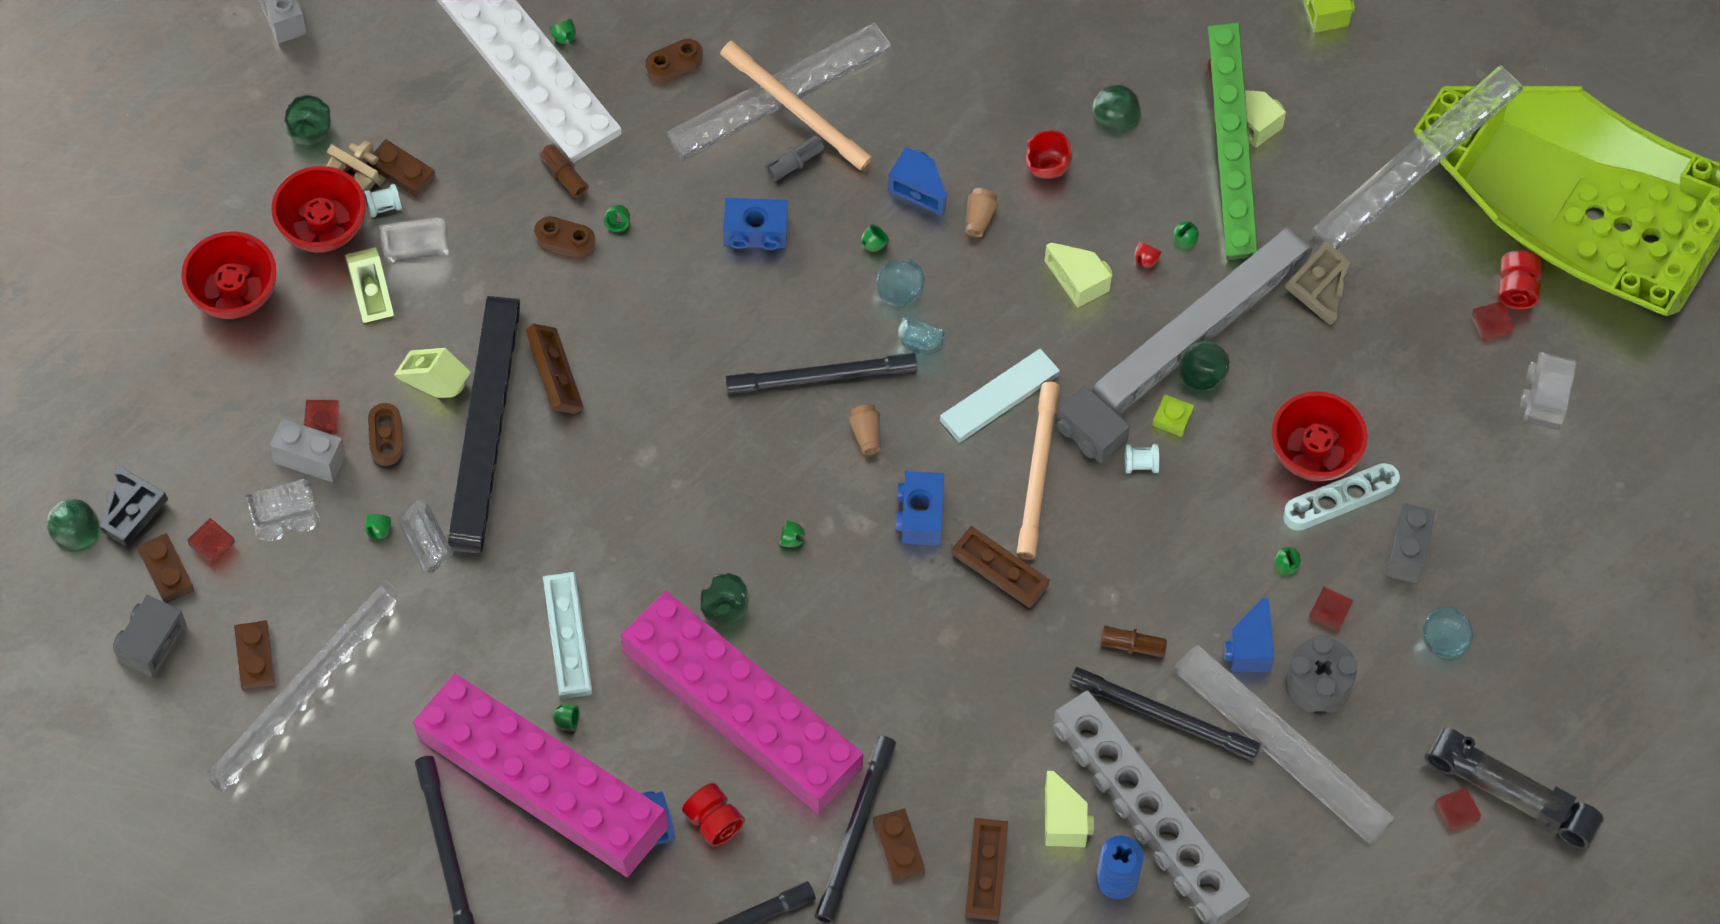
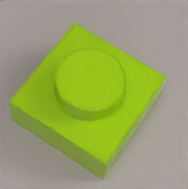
M1165 394L1153 419L1152 426L1182 437L1192 416L1194 405Z

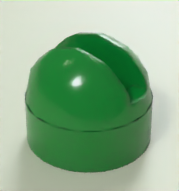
M572 19L549 28L555 41L561 44H566L567 40L571 42L576 34Z
M612 205L606 211L604 217L606 227L614 232L624 231L630 221V213L623 205ZM617 213L621 214L622 222H617Z
M1190 221L1179 223L1174 229V243L1183 249L1192 248L1198 241V228ZM1188 230L1183 237L1180 236L1182 232Z
M871 224L862 234L861 242L865 245L866 250L876 252L889 242V238L880 227Z
M380 514L366 515L364 523L366 534L371 539L385 538L391 527V518Z
M786 520L779 545L788 548H795L801 545L803 541L796 539V535H805L803 527L798 523Z
M1292 547L1280 549L1276 553L1274 560L1275 569L1283 575L1295 574L1301 563L1300 553ZM1287 555H1290L1293 565H1289Z
M561 704L558 706L552 717L554 724L562 730L575 731L579 722V706L573 704Z

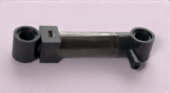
M1447 727L1439 731L1425 754V760L1431 767L1445 774L1454 773L1537 820L1535 823L1537 827L1553 836H1556L1558 833L1571 846L1579 849H1587L1604 821V817L1596 808L1583 802L1574 803L1577 797L1555 786L1554 790H1551L1474 747L1475 740L1472 737H1465L1460 732Z

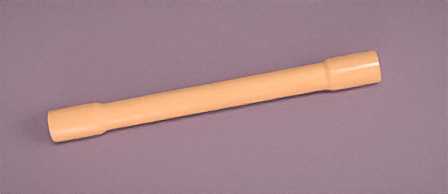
M732 40L723 47L720 52L722 57L739 71L747 74L835 147L857 169L862 171L872 159L870 154L853 140L845 137L769 74Z
M1044 382L1041 385L1038 405L1039 416L1026 504L1016 553L1019 559L1031 561L1036 558L1039 538L1038 527L1051 437L1060 394V385L1055 382Z

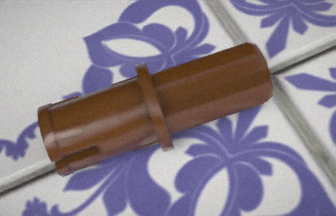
M554 144L545 145L540 152V157L553 171V178L560 180L573 198H579L584 195L589 186L574 169L575 164L572 161H568Z
M1104 625L1100 646L1126 650L1131 655L1134 651L1162 657L1166 652L1167 640L1137 633V629L1129 631Z

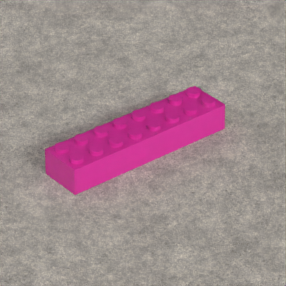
M667 590L621 634L622 651L818 815L863 769L864 753Z
M456 673L450 677L412 722L419 741L627 878L669 826L664 808Z

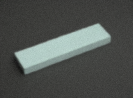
M1038 349L941 414L940 422L960 443L1041 389L1042 383L1051 382L1057 378L1060 370L1041 349Z
M575 572L543 576L560 699L593 695Z

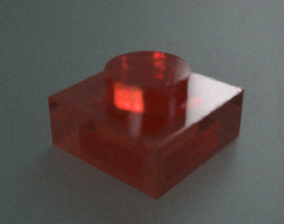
M1503 301L1475 308L1472 311V318L1482 341L1512 334L1514 326Z
M306 400L304 426L328 434H337L339 418L338 400Z
M211 518L187 539L188 545L210 564H213L235 543L234 537Z
M1323 587L1309 619L1339 632L1353 604V600Z
M1467 787L1439 797L1435 801V806L1449 832L1477 822L1482 816Z

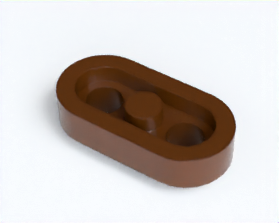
M683 39L651 53L645 60L647 77L653 82L665 83L697 69L703 61L702 46L693 39ZM664 62L665 64L657 65L656 63Z
M548 216L540 219L534 228L537 244L550 251L575 258H584L592 254L596 246L594 232L585 225ZM548 228H554V229H555V230L552 231V232H547V231H545V230L548 229ZM577 236L584 237L583 240H575Z
M380 403L374 406L368 415L369 445L373 460L380 465L389 466L397 463L403 454L402 422L400 412L396 406L390 403ZM385 420L391 422L389 425L386 426L380 424L382 421ZM384 449L392 450L389 454L382 453Z

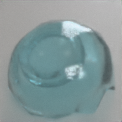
M909 258L900 261H889L877 275L876 289L879 297L893 307H905L913 304L923 291L925 277L922 268Z
M909 315L903 316L898 329V336L904 347L918 355H930L938 352L946 338L945 331Z
M1454 607L1437 608L1427 616L1424 622L1423 640L1429 651L1442 659L1459 658L1469 650L1473 641L1472 625L1469 619Z

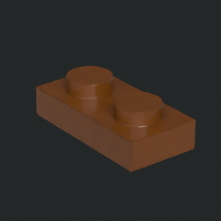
M387 139L372 153L379 158L378 162L375 165L367 162V165L377 170L378 174L414 197H417L435 177V170Z
M167 533L137 546L138 552L163 602L168 603L195 591Z
M267 620L234 625L242 690L275 685Z
M906 809L873 817V825L892 882L925 874L923 860Z

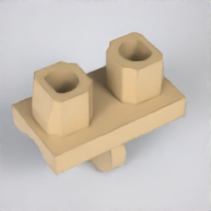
M364 141L359 146L351 143L348 151L352 152L354 156L347 154L332 144L327 150V153L331 156L327 166L340 169L346 173L349 169L354 171L355 175L353 178L359 183L363 193L367 190L370 191L374 184L381 187L385 180L384 177L378 175L377 170L366 165L367 162L375 165L379 159L372 154L374 145L371 142Z

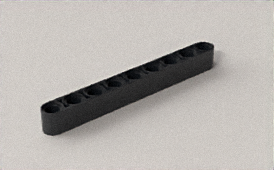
M487 296L449 529V551L478 554L483 552L520 316V299Z

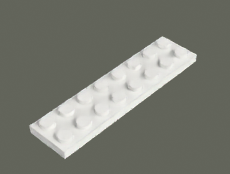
M437 0L568 161L575 163L622 134L618 123L516 0Z

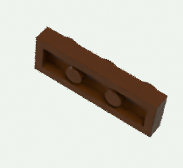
M533 323L525 331L552 410L577 414L584 407L557 328Z
M973 526L969 527L952 548L951 554L1028 608L1032 607L1049 586L1050 579Z
M974 819L966 918L999 921L1008 821Z

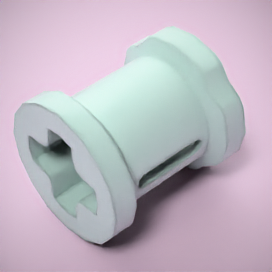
M395 184L390 185L387 189L375 192L364 191L371 218H375L378 213L393 209H396V211L402 210Z
M1126 444L1124 452L1125 472L1152 470L1153 473H1158V444L1144 448H1132L1131 444Z

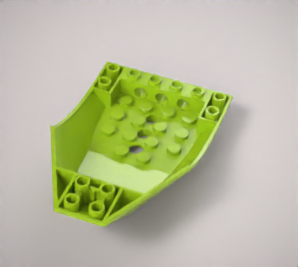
M1443 86L1413 130L1417 138L1492 221L1522 245L1578 279L1664 316L1681 311L1720 247V163L1670 143L1635 125L1583 90V86ZM1596 207L1600 208L1604 215L1602 218L1592 220L1585 213L1588 209ZM1618 224H1627L1631 227V229L1626 231H1618L1615 228V226ZM1648 235H1654L1659 238V241L1648 243L1643 238Z

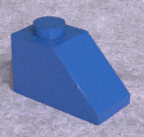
M905 147L888 175V191L943 216L946 211L947 195L934 159L930 158L923 151Z
M1262 598L1232 628L1229 641H1224L1225 661H1230L1231 673L1271 672L1274 651L1269 598Z

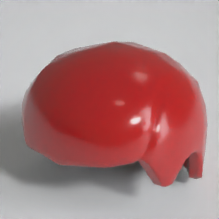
M1054 130L1043 131L1028 140L1025 160L1030 173L1039 178L1051 179L1062 176L1070 167L1072 161L1071 145L1063 133Z

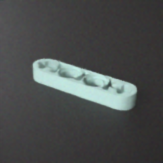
M1378 464L1293 498L1285 506L1283 514L1284 523L1292 530H1305L1394 493L1398 487L1399 471L1391 464ZM1382 475L1385 479L1391 478L1389 484H1386L1385 481L1378 482L1379 476ZM1351 485H1359L1363 488L1365 494L1358 498L1353 497L1348 493L1347 488ZM1328 496L1334 499L1336 506L1332 509H1325L1320 506L1318 500L1321 497ZM1296 509L1299 513L1305 512L1303 519H1300L1298 515L1292 516L1293 510Z

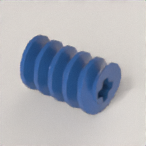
M1122 835L1113 836L1102 846L1097 870L1098 888L1110 898H1126L1138 886L1144 856L1142 848L1135 840Z

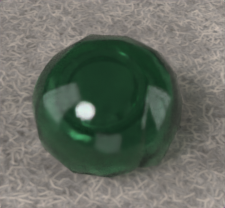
M1112 85L1101 89L1093 101V114L1105 129L1115 127L1120 132H1127L1135 127L1142 117L1137 95L1130 88L1123 85Z
M303 95L295 97L288 104L285 111L284 125L287 135L298 144L313 145L322 142L329 134L331 127L329 106L316 96Z
M1211 341L1195 342L1188 347L1180 360V378L1187 387L1198 392L1213 391L1226 378L1229 372V355L1220 345Z
M79 499L60 501L51 509L46 521V529L50 537L57 544H63L72 551L89 546L98 537L100 531V522L97 514L87 503Z
M732 573L713 576L710 587L701 591L700 610L707 621L720 626H727L739 621L746 614L749 605V593L746 585L739 576Z

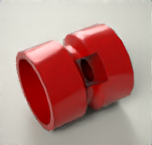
M1512 251L1502 257L1498 299L1504 306L1513 309H1528L1539 303L1541 284L1538 282L1541 279L1542 260L1538 255L1528 251Z
M709 783L701 787L687 799L682 807V812L694 826H700L701 835L711 847H717L731 839L745 823V818L732 804H727L728 797L716 783Z

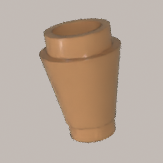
M975 188L973 193L968 196L965 228L967 234L975 237L983 236L998 206L996 201L997 195L994 192L983 188Z
M870 404L851 409V417L848 420L862 450V454L879 452L881 450L880 413L876 411L874 405Z

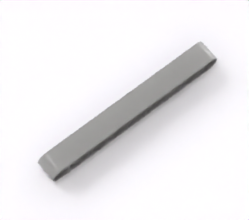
M1291 228L1284 229L1102 377L1091 391L1119 415L1300 267L1311 255L1312 247Z

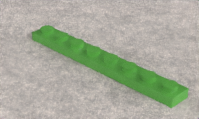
M1239 22L1208 26L1227 260L1250 258L1258 251Z

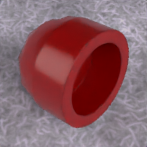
M1139 242L1134 257L1139 266L1150 268L1158 262L1162 252L1152 246Z

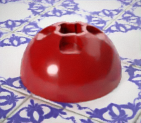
M312 166L288 176L277 188L271 205L272 217L280 234L293 246L313 253L334 251L352 240L363 223L366 208L364 193L359 183L348 173L329 166Z
M221 232L206 237L190 250L183 262L181 279L188 298L198 309L220 319H239L256 312L269 299L276 282V263L270 249L258 238L243 232Z
M1313 391L1296 395L1279 408L1272 423L1271 438L1274 451L1287 470L1302 479L1322 482L1337 479L1357 465L1366 449L1368 433L1363 417L1350 402L1332 393Z

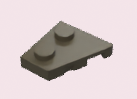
M1325 241L1287 282L1285 288L1331 326L1337 318L1339 299L1342 296L1343 282L1350 261Z

